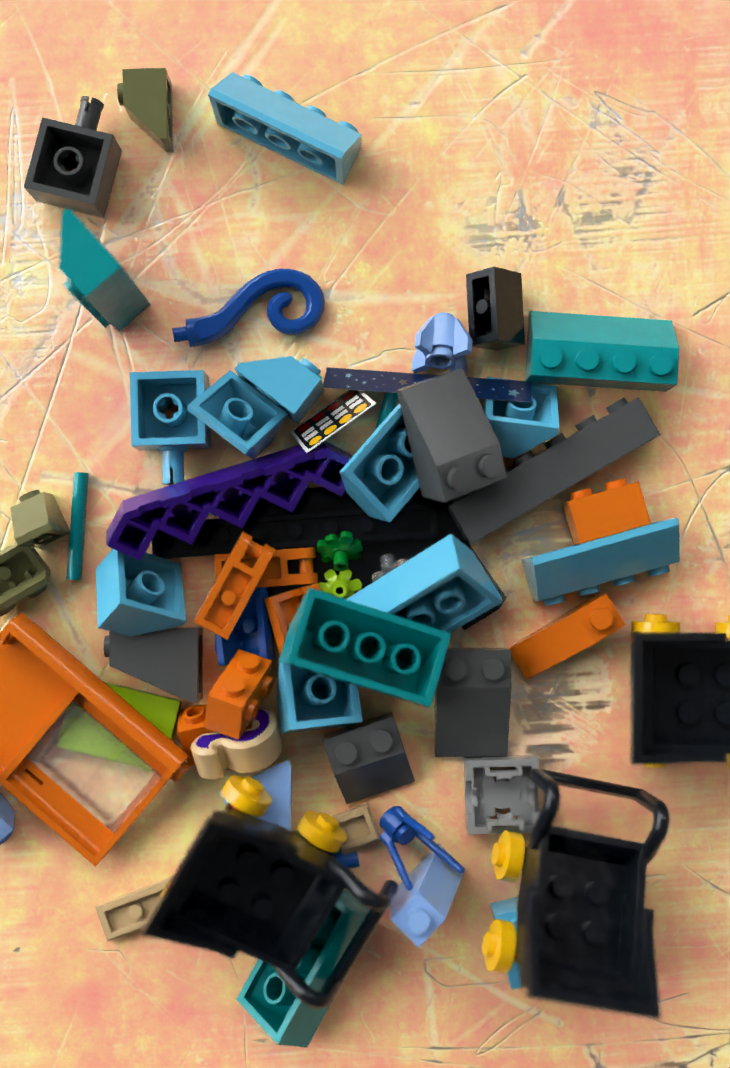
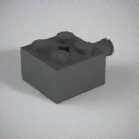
M82 96L75 125L42 117L24 188L36 202L64 209L69 207L72 211L105 218L122 150L113 134L97 131L104 104L93 97L91 103H89V96Z

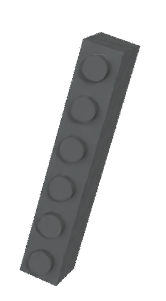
M625 397L606 407L609 414L598 421L594 415L575 425L578 432L568 438H565L564 434L561 433L544 443L547 450L539 455L534 456L533 452L530 451L513 461L516 468L506 473L507 478L452 499L453 504L447 507V510L464 539L469 544L476 542L661 435L639 397L629 403Z

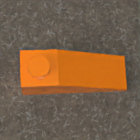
M596 593L507 649L511 650V657L524 678L528 680L596 644L626 624L606 593Z

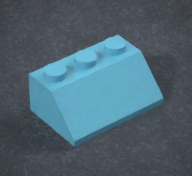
M400 403L340 471L346 493L369 517L386 522H391L420 488Z

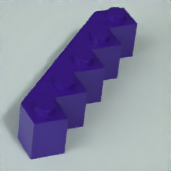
M323 441L308 453L300 445L125 499L122 501L106 531V544L110 548L141 561L158 529L192 545L209 513L243 528L260 497L293 512L310 481L342 497L345 487L340 471L353 456L327 441Z

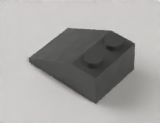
M459 368L397 390L422 497L447 502L507 478L499 441L463 369Z
M447 648L434 694L435 757H507L511 701L510 649Z

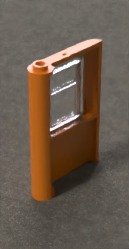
M22 612L15 616L0 632V785L96 867L170 779L176 783L190 767L185 762L190 755Z

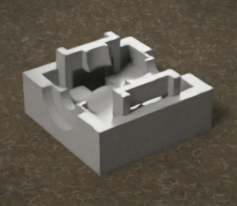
M536 755L464 757L465 820L468 835L501 834L503 831L516 833L532 832V828L540 813L538 786L529 777L532 769L539 768V758ZM490 767H514V770H490ZM495 807L498 809L509 808V813H497V819H490V817H496Z

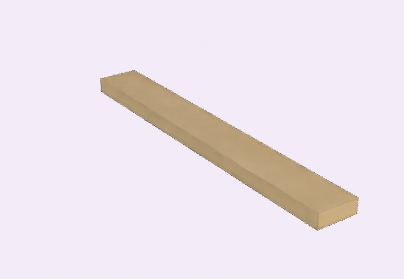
M368 803L332 816L339 822V826L347 835L341 847L342 853L379 840L380 834ZM298 829L291 831L303 839ZM172 876L97 904L95 909L107 942L143 929L144 924L160 899L162 891Z

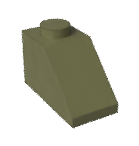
M166 68L122 69L123 83L117 84L119 105L125 107L130 119L163 150L173 152L172 83Z
M33 490L20 496V503L10 507L14 538L18 546L40 548L70 534V529L53 494L47 492L40 493V490Z

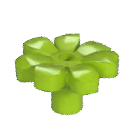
M333 569L325 572L327 582L318 583L322 592L343 599L351 597L356 591L362 589V583L359 579L350 580L352 571L349 569L340 571L339 575ZM338 587L343 588L342 594L336 592Z

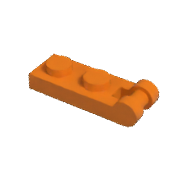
M244 531L237 539L226 563L193 621L228 640L275 552V548L266 543L264 546L252 540L253 536ZM244 553L256 559L252 568L240 562Z
M316 547L275 550L255 588L318 583V572L314 573L313 558H316ZM230 553L214 555L216 579ZM244 553L240 562L252 568L256 559ZM288 560H299L300 574H289Z

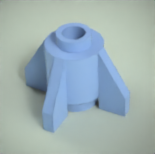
M441 312L430 317L416 333L415 348L417 350L412 358L411 371L419 373L429 369L430 366L436 369L450 368V371L461 368L467 375L465 355L472 353L473 340L459 319L450 313Z

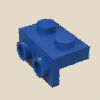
M267 587L254 589L228 640L215 634V652L218 656L219 666L228 665L238 649L269 660L275 659L272 626L264 598L268 597Z

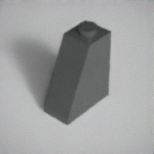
M173 627L132 637L109 631V636H105L104 655L109 657V666L188 702H199L203 699V627Z

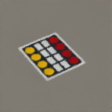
M347 390L292 429L290 433L304 451L308 453L376 403L363 391Z

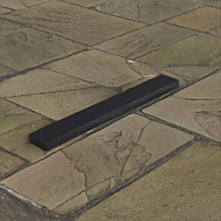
M437 502L405 504L391 522L369 517L362 508L249 516L243 528L221 518L206 519L192 545L158 529L152 540V553L165 559L229 554L243 531L253 536L252 540L262 546L266 543L275 548V550L317 547V542L325 540V536L336 534L340 538L342 531L352 532L353 539H359L363 544L440 538Z

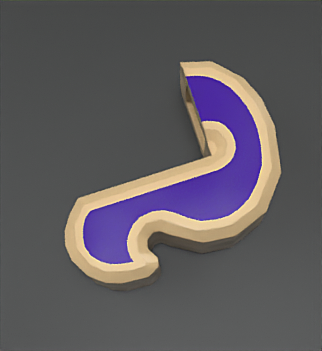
M263 707L259 708L258 714L252 722V729H246L239 740L216 732L202 734L191 744V751L198 774L205 779L212 780L221 779L224 776L223 771L233 770L239 773L262 771L277 760L282 750V738L277 718L272 711Z

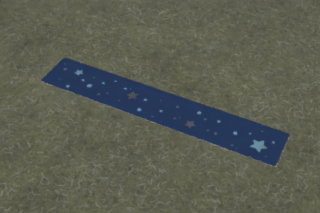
M328 367L323 388L397 393L398 389L439 375ZM467 377L478 399L531 402L530 381Z

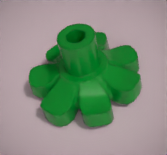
M342 531L340 538L336 534H330L325 536V540L317 542V552L321 553V561L325 563L333 561L336 571L347 570L348 560H358L361 557V551H363L362 541L353 539V533L349 531Z

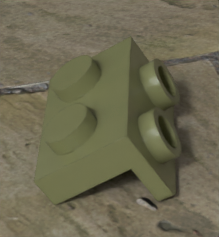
M15 542L0 551V616L10 612L18 601L27 596L34 598L48 587L50 569L33 547L18 546Z

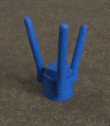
M393 806L383 814L379 825L384 832L379 836V839L387 847L407 890H411L413 885L394 843L405 845L416 837L458 873L464 872V868L433 841L435 839L434 834L409 816L401 806Z

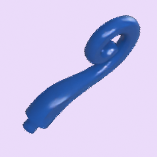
M294 269L269 270L248 281L219 311L207 316L186 319V326L172 328L174 341H189L190 347H196L221 339L229 333L260 296L277 288H293L304 295L306 309L304 314L298 319H287L282 313L283 308L289 306L293 300L292 295L288 292L274 295L270 299L266 310L271 325L279 332L287 335H299L309 331L320 321L324 311V293L317 282L301 271Z

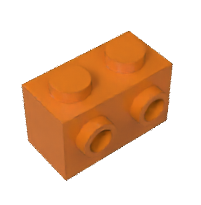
M626 478L605 483L606 491L593 494L592 489L587 488L570 493L571 500L562 503L573 544L585 543L651 524L639 481L627 484Z
M238 649L207 695L204 728L239 740L248 724L255 720L263 700L268 698L272 692L275 678L271 676L272 660Z

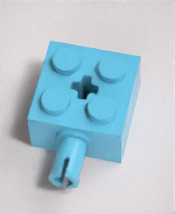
M204 370L130 372L131 446L139 451L158 450V452H162V484L173 485L174 483L185 481L184 452H187V449H211V428L186 410L188 404L210 387L209 377ZM171 404L178 408V412L173 413V418H169L164 414L165 411L171 409Z

